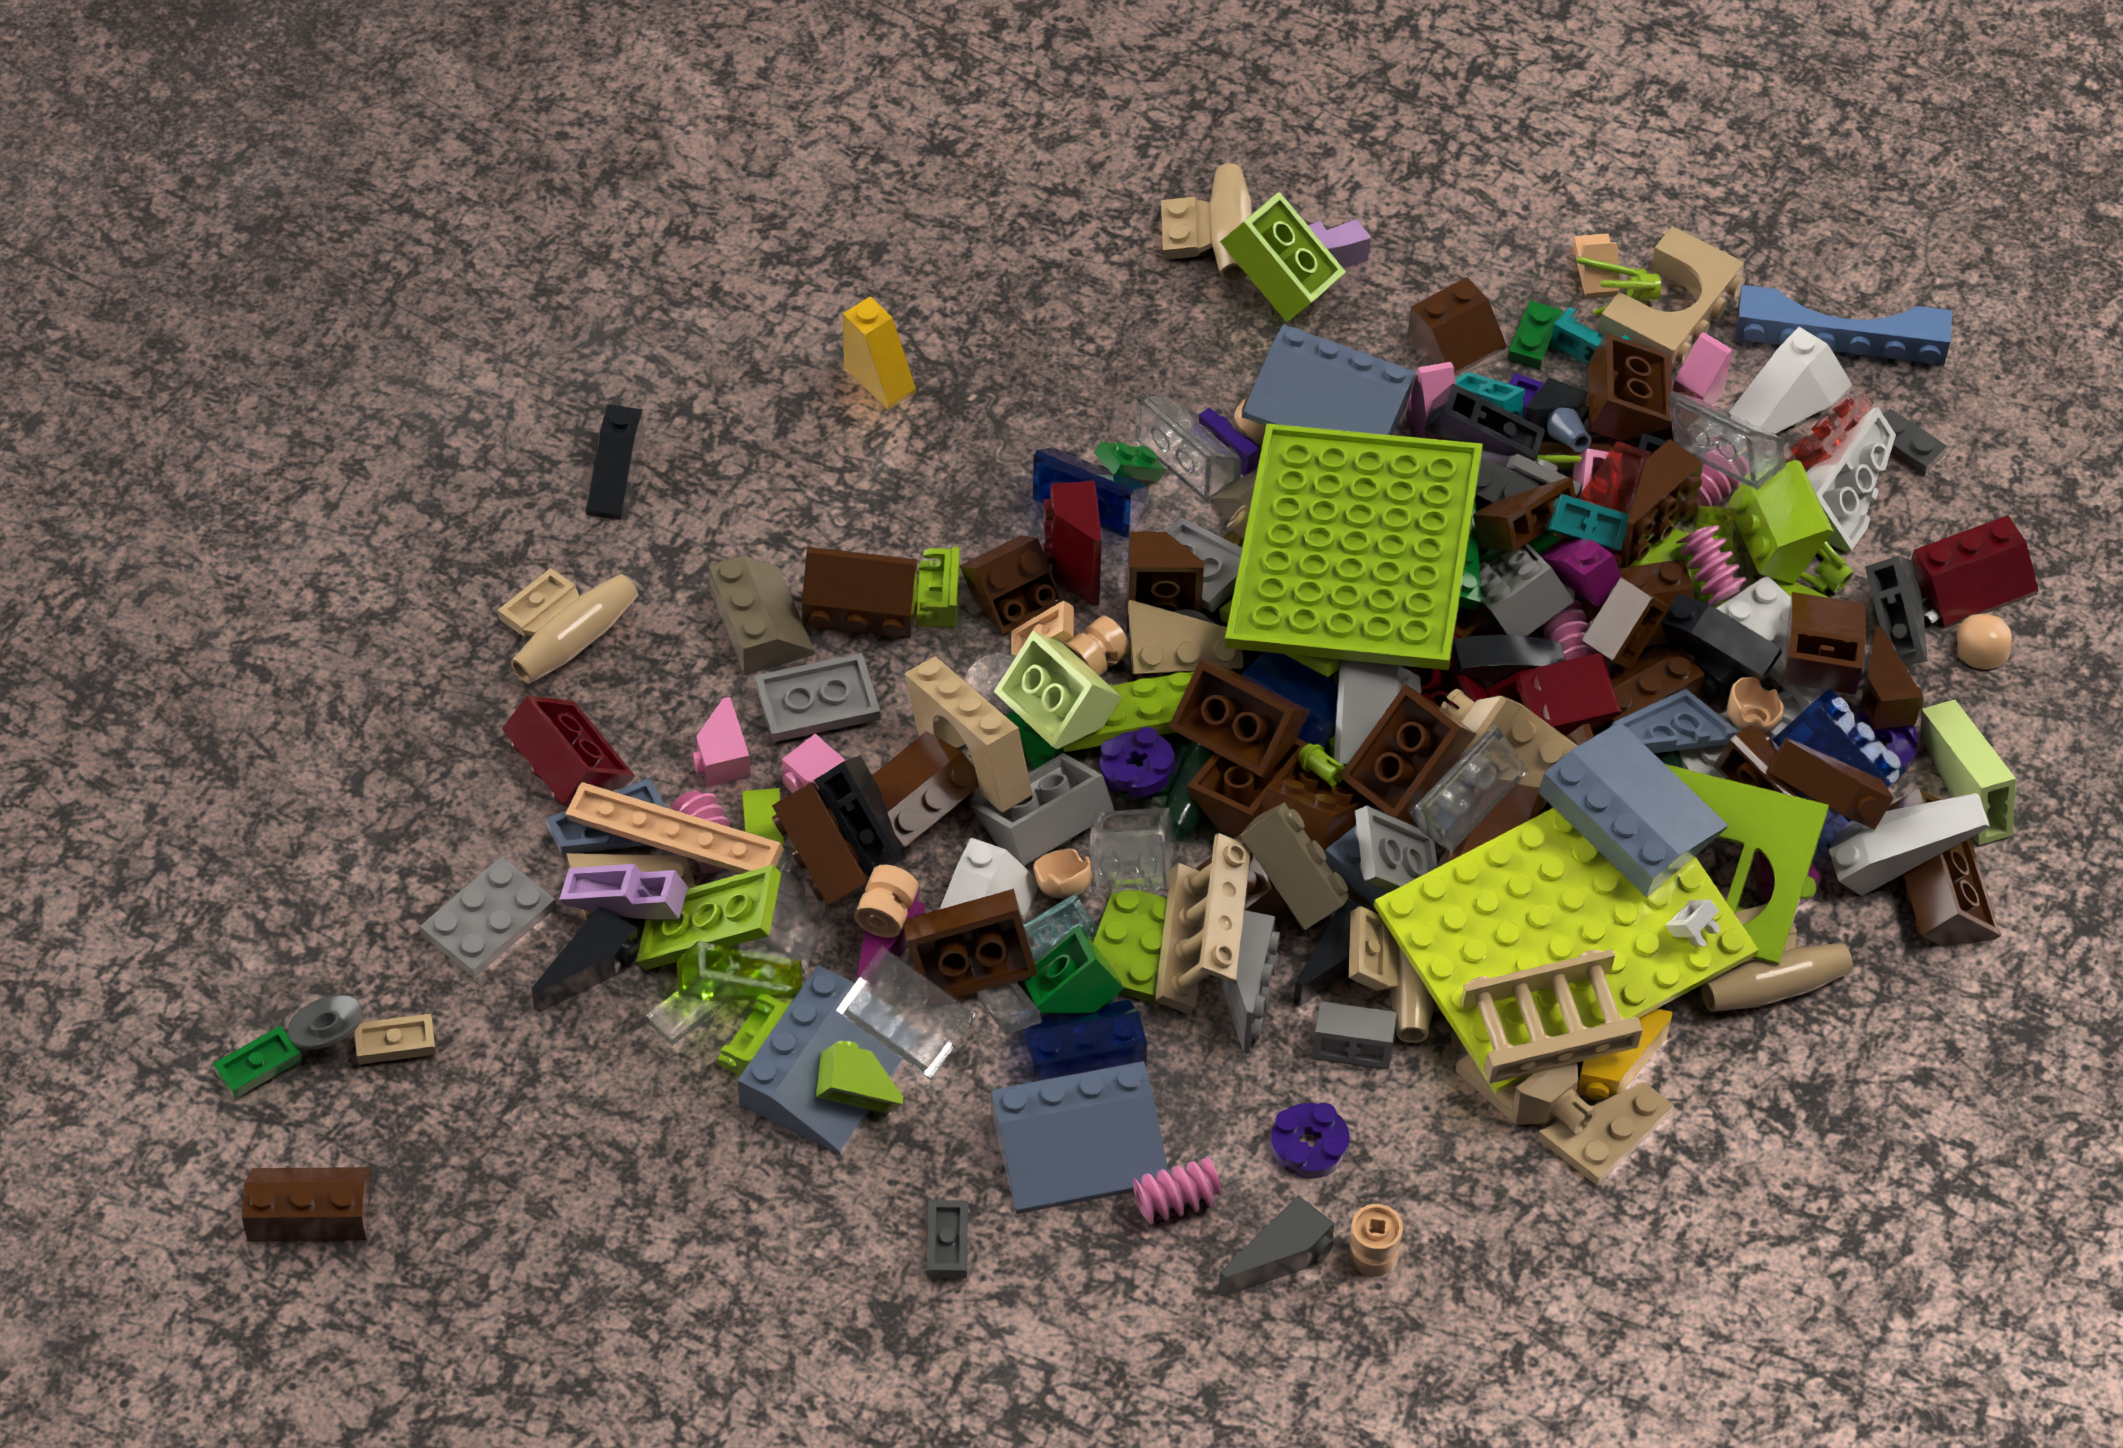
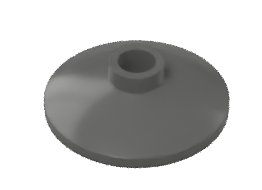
M333 995L318 999L306 1005L294 1015L288 1025V1036L295 1046L303 1049H319L331 1046L345 1039L356 1030L362 1021L363 1009L359 1001L351 996Z

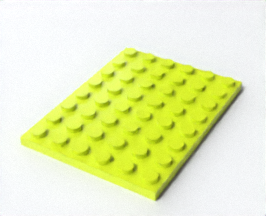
M1555 808L1381 896L1374 902V908L1487 1082L1484 1068L1487 1054L1492 1052L1493 1046L1478 1005L1462 1009L1460 1003L1463 985L1468 984L1474 978L1481 976L1493 978L1576 958L1590 950L1602 952L1613 949L1615 958L1612 970L1605 977L1619 1015L1625 1019L1640 1018L1755 957L1759 950L1696 856L1646 898ZM1711 899L1719 910L1712 919L1717 922L1720 931L1717 934H1708L1705 928L1701 930V936L1707 943L1705 947H1694L1690 944L1687 937H1674L1665 926L1690 900ZM1590 979L1569 983L1568 986L1583 1026L1592 1028L1604 1025L1605 1020ZM1553 988L1531 992L1545 1034L1550 1037L1566 1034L1568 1029ZM1516 997L1494 1001L1508 1044L1514 1047L1529 1043L1531 1039ZM1532 1074L1489 1085L1493 1092L1497 1094Z

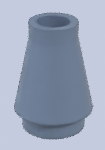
M1558 408L1549 415L1547 431L1551 438L1571 447L1575 452H1583L1589 448L1591 437L1586 432L1575 410Z

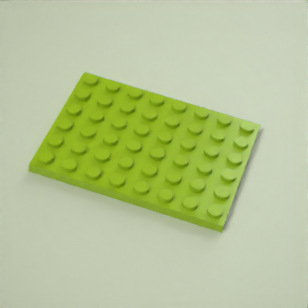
M1266 423L1227 625L1225 648L1449 670L1482 458V444Z

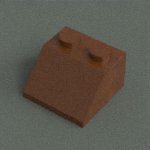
M1468 277L1411 306L1408 334L1435 364L1451 362L1454 367L1455 376L1506 349L1505 339L1488 298Z

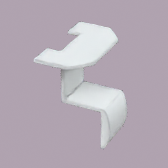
M1923 607L1924 618L1927 617L1931 623L1940 619L1935 610L1932 609L1927 612Z

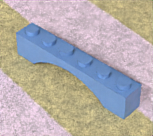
M1742 285L1737 308L1735 339L1782 345L1798 327H1801L1827 343L1832 351L1945 365L1951 342L1952 310L1916 306L1903 313L1885 318L1868 320L1844 319L1810 310L1789 299L1778 289Z

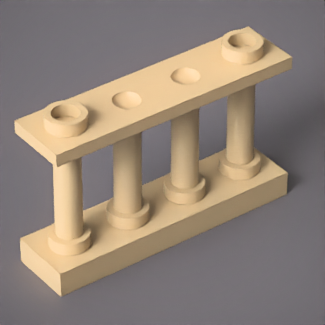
M1218 833L1214 838L1212 863L1201 871L1181 863L1171 868L1155 1002L1188 1014L1196 1008L1198 983L1205 977L1213 975L1231 983L1236 980L1251 853L1246 844Z
M1613 949L1602 952L1590 950L1576 958L1493 978L1481 976L1463 985L1460 1001L1462 1009L1478 1005L1493 1046L1492 1052L1487 1054L1484 1068L1489 1084L1638 1048L1643 1031L1638 1017L1629 1019L1620 1017L1605 977L1612 970L1615 958ZM1590 979L1605 1020L1604 1025L1592 1028L1583 1026L1568 986L1569 983ZM1553 988L1568 1029L1566 1034L1555 1037L1545 1034L1531 992ZM1516 997L1531 1039L1529 1043L1514 1047L1508 1044L1494 1001Z

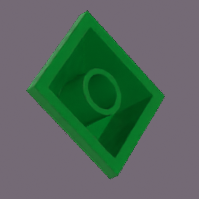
M1079 925L1035 961L1038 975L1023 979L1037 1009L1041 1013H1095L1102 1006L1112 1003L1118 996V993L1124 989L1116 971Z

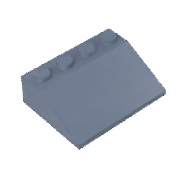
M1283 324L1271 345L1245 405L1242 417L1265 426L1267 423L1392 435L1408 405L1417 372L1370 356L1368 353L1359 352L1337 344L1332 340H1326L1306 333L1299 328Z
M1621 722L1572 749L1549 768L1543 775L1538 792L1646 898L1728 827L1727 823Z
M817 965L738 1079L739 1105L840 1155L870 1110L816 1098L821 1052L837 1041L855 1042L859 1045L858 1048L872 1051L892 1079L919 1039V1034L852 981Z
M1144 1061L991 1090V1116L1016 1214L1134 1192L1133 1178L1137 1179L1141 1185V1179L1144 1174L1149 1173L1155 1181L1159 1170L1164 1169L1169 1174L1154 1095Z

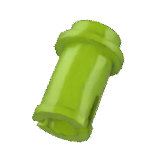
M1307 744L1302 748L1298 755V762L1301 763V768L1304 771L1314 772L1331 786H1336L1337 782L1340 783L1343 780L1339 775L1346 766L1324 753V748L1321 745Z

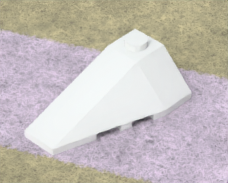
M1798 327L1762 368L1715 429L1712 438L1733 449L1739 455H1743L1774 439L1776 433L1790 426L1796 428L1804 424L1806 418L1818 412L1822 415L1830 411L1851 390L1852 383L1829 345L1801 327Z
M1878 407L1871 409L1806 472L1833 529V533L1827 539V542L1845 552L1853 550L1868 528L1870 517L1867 516L1870 502L1877 499L1879 490L1875 485L1880 471L1886 469L1896 436Z
M1974 793L1886 811L1875 830L1855 822L1838 832L1829 852L1838 881L1860 896H1863L1990 826L1980 796Z
M970 838L954 871L940 909L1014 889L1024 919L1040 887L1036 877L1006 849ZM915 970L913 975V982L919 983Z

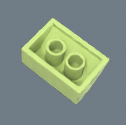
M1034 630L994 690L995 694L1056 749L1103 728L1122 698L1120 694L1066 645Z

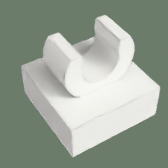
M1711 899L1690 900L1665 926L1674 937H1687L1690 944L1694 947H1705L1707 943L1701 936V930L1705 928L1708 934H1717L1720 931L1717 922L1712 919L1719 910Z

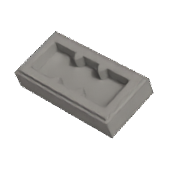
M1519 454L1508 457L1505 468L1539 483V486L1568 478L1558 473V467L1548 461L1538 459L1536 463ZM1573 480L1577 496L1582 484Z

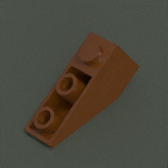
M1881 626L1875 627L1868 653L1867 673L1864 679L1861 707L1874 729L1916 725L1919 710L1922 709L1924 704L1922 690L1916 686L1909 674L1907 665L1902 663L1895 651L1893 642L1887 638Z

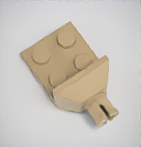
M1455 689L1448 694L1447 698L1458 705L1459 709L1445 701L1441 705L1442 709L1449 712L1476 733L1473 740L1460 756V759L1479 767L1498 781L1540 788L1544 773L1572 749L1578 747V745L1525 706L1504 696L1479 699L1474 702L1464 695V692ZM1545 799L1543 800V803L1539 811H1542V809L1546 805L1547 801Z
M1469 1053L1456 1063L1455 1071L1515 1125L1548 1123L1556 1116L1565 1122L1575 1134H1578L1583 1129L1580 1123L1586 1128L1596 1115V1110L1584 1102L1576 1093L1578 1084L1577 1063L1533 1073L1497 1094L1493 1092Z

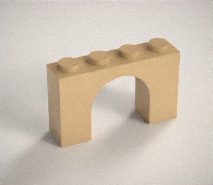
M1672 226L1654 248L1651 270L1685 287L1694 296L1696 302L1689 308L1681 311L1665 312L1653 309L1618 292L1601 313L1598 333L1602 335L1609 333L1620 338L1626 335L1631 338L1632 342L1670 354L1672 372L1679 362L1682 364L1685 362L1699 336L1703 332L1707 334L1710 322L1714 318L1719 319L1722 316L1731 296L1736 297L1740 293L1741 287L1745 283V278L1742 277L1745 262Z
M936 656L904 673L919 737L927 731L955 748L966 744L975 765L981 795L1001 813L1033 795L1019 728Z

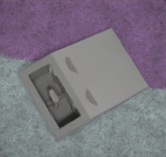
M1528 543L1515 551L1500 550L1499 555L1488 563L1483 562L1479 564L1481 604L1505 635L1527 636L1575 602L1553 569Z
M1244 910L1236 980L1231 983L1219 978V982L1243 1052L1249 1053L1252 1039L1260 1040L1264 1017H1262L1264 1008H1267L1270 997L1271 976L1275 975L1280 933L1274 932L1275 916Z

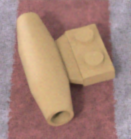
M1226 163L1216 169L1210 202L1198 200L1195 197L1161 200L1163 253L1165 260L1199 256V253L1213 247L1219 272L1223 280L1237 283L1243 281L1248 276L1220 243L1225 236L1252 214L1251 198L1240 166Z
M552 568L548 569L497 610L499 619L523 637L532 636L511 660V666L516 675L525 683L530 684L572 660L608 631L638 597L635 585L625 575L619 574L579 596L575 584Z
M1768 904L1739 911L1735 915L1741 924H1745L1758 916ZM1793 923L1780 965L1753 958L1702 984L1701 993L1704 1004L1711 1012L1755 1008L1812 992L1852 971L1853 961L1850 951L1843 943L1796 948L1797 930Z
M1359 906L1350 913L1349 978L1377 991L1390 989L1393 1012L1397 1013L1395 1023L1397 1037L1408 1043L1422 1042L1427 1039L1435 1000L1380 915Z

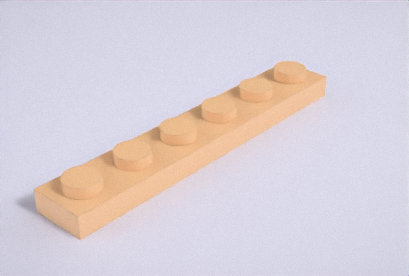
M583 782L580 783L565 813L571 822L740 874L769 865L776 867L784 851L780 842Z

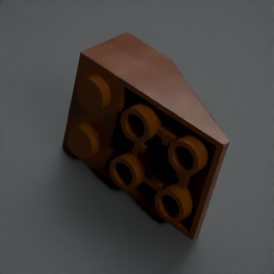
M1671 439L1645 461L1627 523L1621 562L1622 568L1629 567L1635 560L1641 561L1644 559L1658 540L1663 541L1667 539L1674 527L1681 520L1691 518L1698 508L1697 497L1702 485L1703 462Z
M1792 592L1782 683L1856 695L1863 670L1866 642L1865 603Z
M1302 771L1268 786L1258 815L1285 802L1289 809L1296 810L1301 816L1305 825L1303 830L1311 842L1315 840L1325 851L1356 826L1355 810L1365 806L1372 808L1375 804L1344 780L1340 783L1337 782L1336 786H1331L1314 772Z

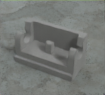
M1320 1001L1312 1058L1389 1069L1397 1013Z

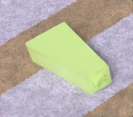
M1956 700L1922 708L1920 738L1952 798L1974 793L1980 796L1990 827L1973 836L1976 843L1982 845L2013 836L2015 776Z

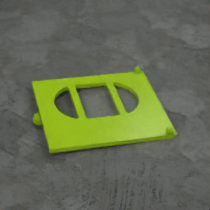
M1665 764L1728 824L1727 829L1717 838L1744 845L1726 900L1734 914H1736L1755 852H1762L1769 861L1775 878L1772 897L1768 905L1758 916L1742 924V926L1759 949L1753 959L1780 965L1800 899H1810L1816 893L1815 881L1808 876L1829 805Z

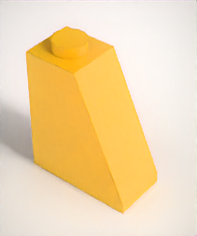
M871 296L842 314L844 368L887 410L915 394V384L893 317Z
M1655 1009L1638 1018L1643 1030L1638 1048L1583 1061L1577 1094L1585 1095L1593 1100L1603 1101L1623 1092L1667 1039L1673 1012Z

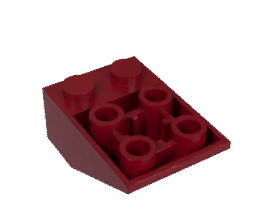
M1601 653L1519 671L1488 688L1490 698L1504 696L1522 704L1564 736L1585 724H1590L1591 730L1622 714L1604 656Z

